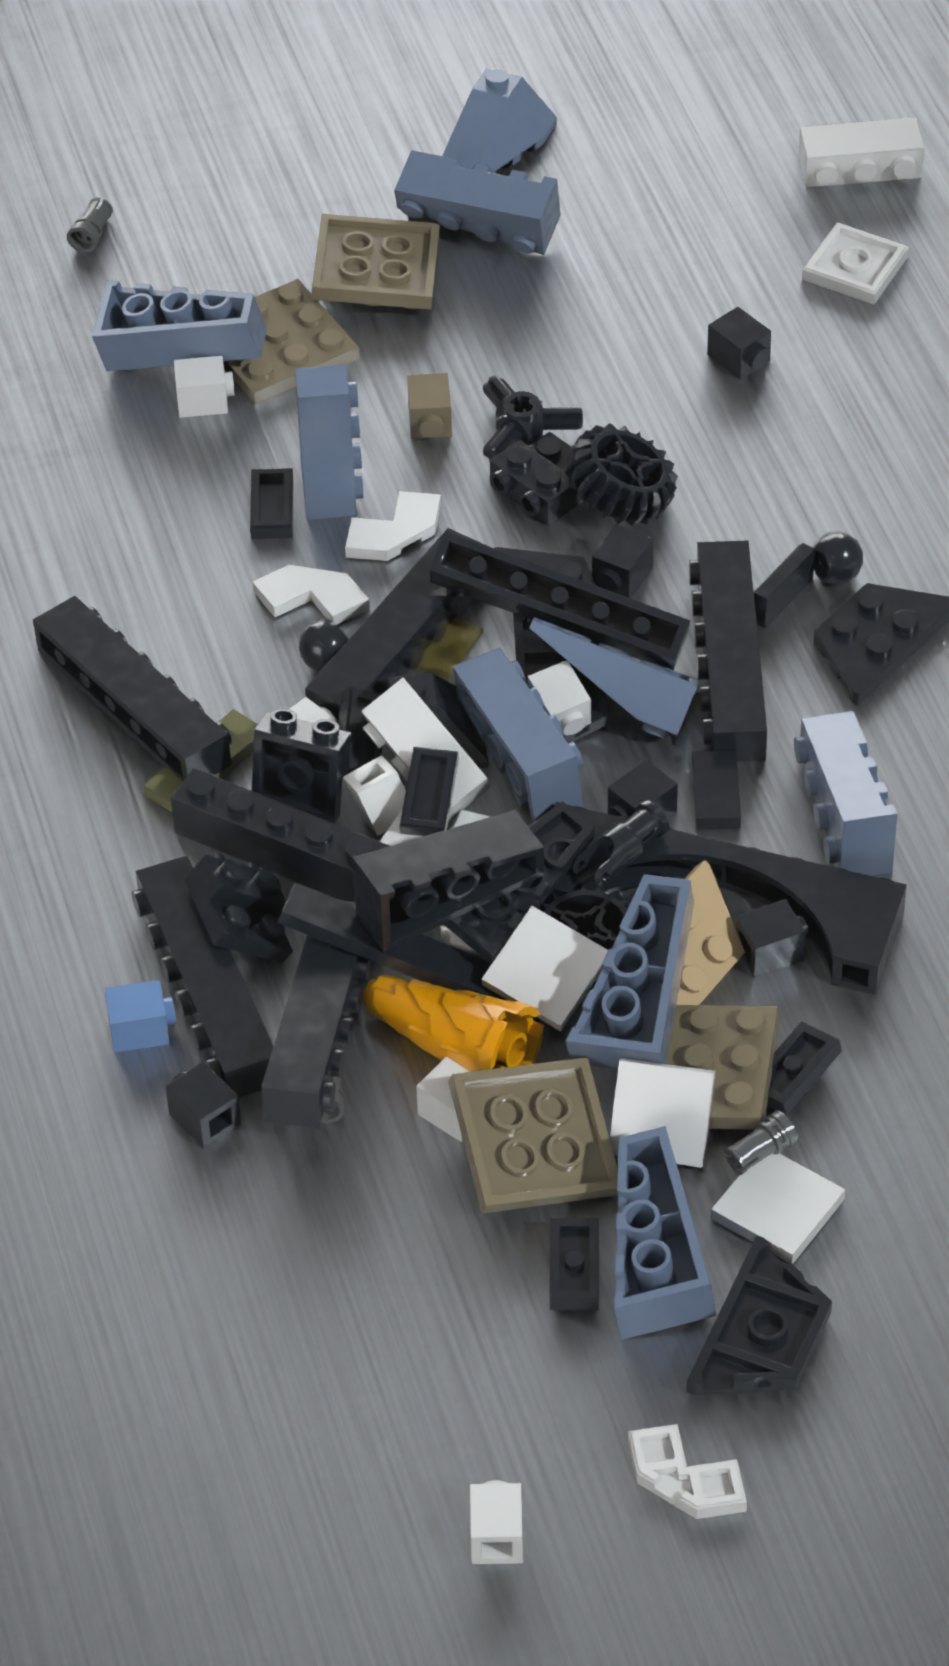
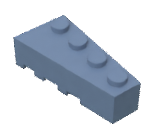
M411 150L394 189L397 209H401L407 216L412 218L426 217L437 221L441 226L450 230H458L460 228L474 233L484 241H501L510 244L514 249L525 254H531L532 252L541 255L545 254L561 216L557 178L544 176L540 183L527 180L528 174L526 172L512 170L509 176H504L493 171L490 165L480 163L472 165L470 169L463 168V165L457 159Z
M106 280L92 338L106 371L174 366V360L223 356V361L261 358L267 328L254 294L206 290L200 295L189 293L187 287L173 286L169 292L153 290L151 284L136 283L134 288L121 287L119 281Z
M346 365L295 369L306 519L357 516L356 499L364 498L362 473L354 474V469L362 468L360 443H352V438H360L358 412L351 413L350 410L352 407H358L356 381L348 382Z
M499 647L453 666L458 699L482 741L487 740L493 760L500 773L507 771L511 785L514 788L513 796L520 808L529 805L532 819L530 825L553 809L556 802L561 803L564 801L567 805L584 807L578 769L583 767V760L579 749L574 742H566L557 717L554 714L548 716L545 712L540 693L535 687L529 689L519 663L516 660L511 662L502 648Z
M854 711L801 718L800 737L794 738L795 757L798 764L804 763L806 770H804L805 790L808 797H815L816 803L813 806L814 819L817 829H824L826 834L823 844L827 863H834L835 867L869 876L892 873L897 812L894 804L887 805L888 790L884 781L878 782L876 762L873 756L868 757L867 741Z
M643 875L620 924V932L612 949L608 950L604 958L601 973L593 990H589L582 1005L583 1011L575 1027H572L566 1039L570 1059L588 1057L590 1066L618 1069L621 1058L666 1064L694 907L691 880Z
M666 1126L620 1137L618 1144L617 1255H615L616 1293H614V1311L621 1340L717 1316L710 1280Z

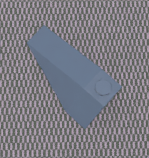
M486 68L472 88L442 156L457 159L461 162L463 168L470 169L472 165L480 163L490 165L492 170L496 172L507 163L513 166L521 160V153L531 147L536 150L543 145L556 126L557 117L522 76L509 74L499 69L491 70Z
M534 617L530 629L633 717L643 721L641 729L662 738H666L668 732L678 735L696 691L697 679L647 659L640 660V662L631 659V655L618 648L601 643L598 646L591 643V639Z

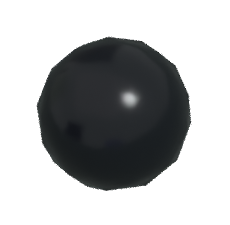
M834 531L825 533L815 541L813 548H815L814 572L822 581L832 585L845 584L859 574L863 565V550L858 540L848 533Z
M317 619L309 624L300 635V657L308 667L320 672L349 638L330 619Z

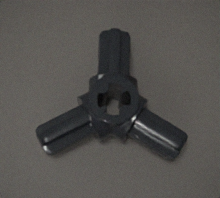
M496 375L489 377L488 382L483 385L484 394L497 408L496 417L498 419L496 421V433L483 448V455L489 458V462L518 440L529 446L543 436V430H579L583 426V411L580 407L543 408L542 400H539L536 395L525 391L515 392L503 378H498Z

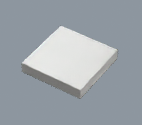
M837 222L802 269V280L874 305L908 258L909 247Z
M531 906L483 976L482 985L507 1000L521 1001L537 1008L542 1015L537 1016V1018L562 1031L595 982L597 976L601 973L602 963L608 950Z
M621 1058L618 1066L610 1131V1142L614 1155L618 1156L620 1137L666 1126L676 1164L702 1168L705 1160L716 1071Z
M772 1153L749 1168L746 1173L738 1176L711 1209V1219L751 1242L754 1241L756 1235L764 1237L769 1242V1250L774 1255L793 1264L845 1200V1189L780 1153Z

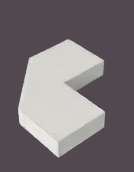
M399 491L393 521L352 517L345 546L346 558L389 561L400 555L401 549L417 540L423 542L434 536L441 508V494Z
M287 565L252 581L253 592L274 617L310 601L316 605L327 619H330L336 625L370 610L369 598L347 573Z
M678 1424L628 1431V1444L637 1484L695 1519L747 1511V1500L737 1459L687 1466Z

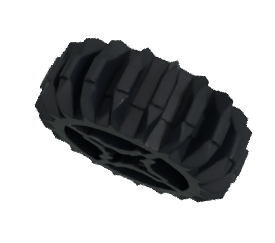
M610 423L604 428L595 425L592 430H585L583 435L578 437L568 453L569 457L566 461L567 468L565 474L570 478L568 486L578 490L577 499L586 500L589 503L588 510L596 509L600 511L602 518L606 516L613 517L618 525L626 520L633 527L638 522L648 525L651 520L658 519L665 512L675 496L674 492L677 489L675 482L678 476L672 471L674 463L664 459L666 451L658 450L653 446L654 440H645L641 437L640 431L636 434L629 432L625 425L618 430Z
M582 883L578 891L568 890L566 894L561 896L550 893L545 903H542L538 909L609 950L612 949L616 940L613 937V933L618 936L620 924L632 899L622 900L619 889L606 894L603 886L598 887L596 890H588L584 883ZM597 979L595 980V982L593 983V985L591 986V988H590L589 990H593V987H594V985H595Z

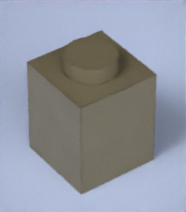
M448 373L407 375L411 439L452 437Z

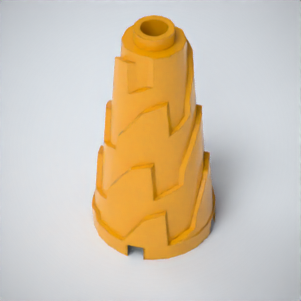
M387 974L379 976L378 979H372L364 990L363 1002L366 1004L369 1014L392 1026L398 1033L407 1037L414 1044L440 1061L447 1056L471 1072L530 1065L536 1062L542 1043L544 1024L533 1021V1017L542 1015L537 1008L526 1003L502 1000L469 990H452L416 979L410 981Z

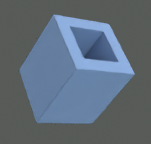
M160 980L104 988L114 1053L170 1044L167 1026L176 1024L172 997L163 998Z

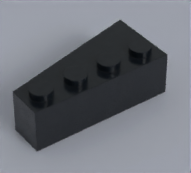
M513 810L353 857L356 915L382 951L386 952L544 876V847L517 811Z

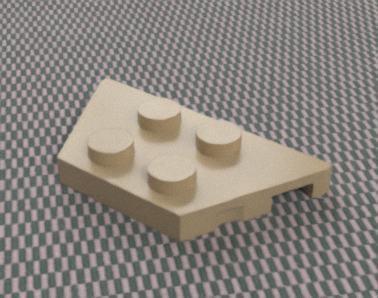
M706 860L698 864L685 878L691 880L694 907L677 1005H700L745 953L710 864Z

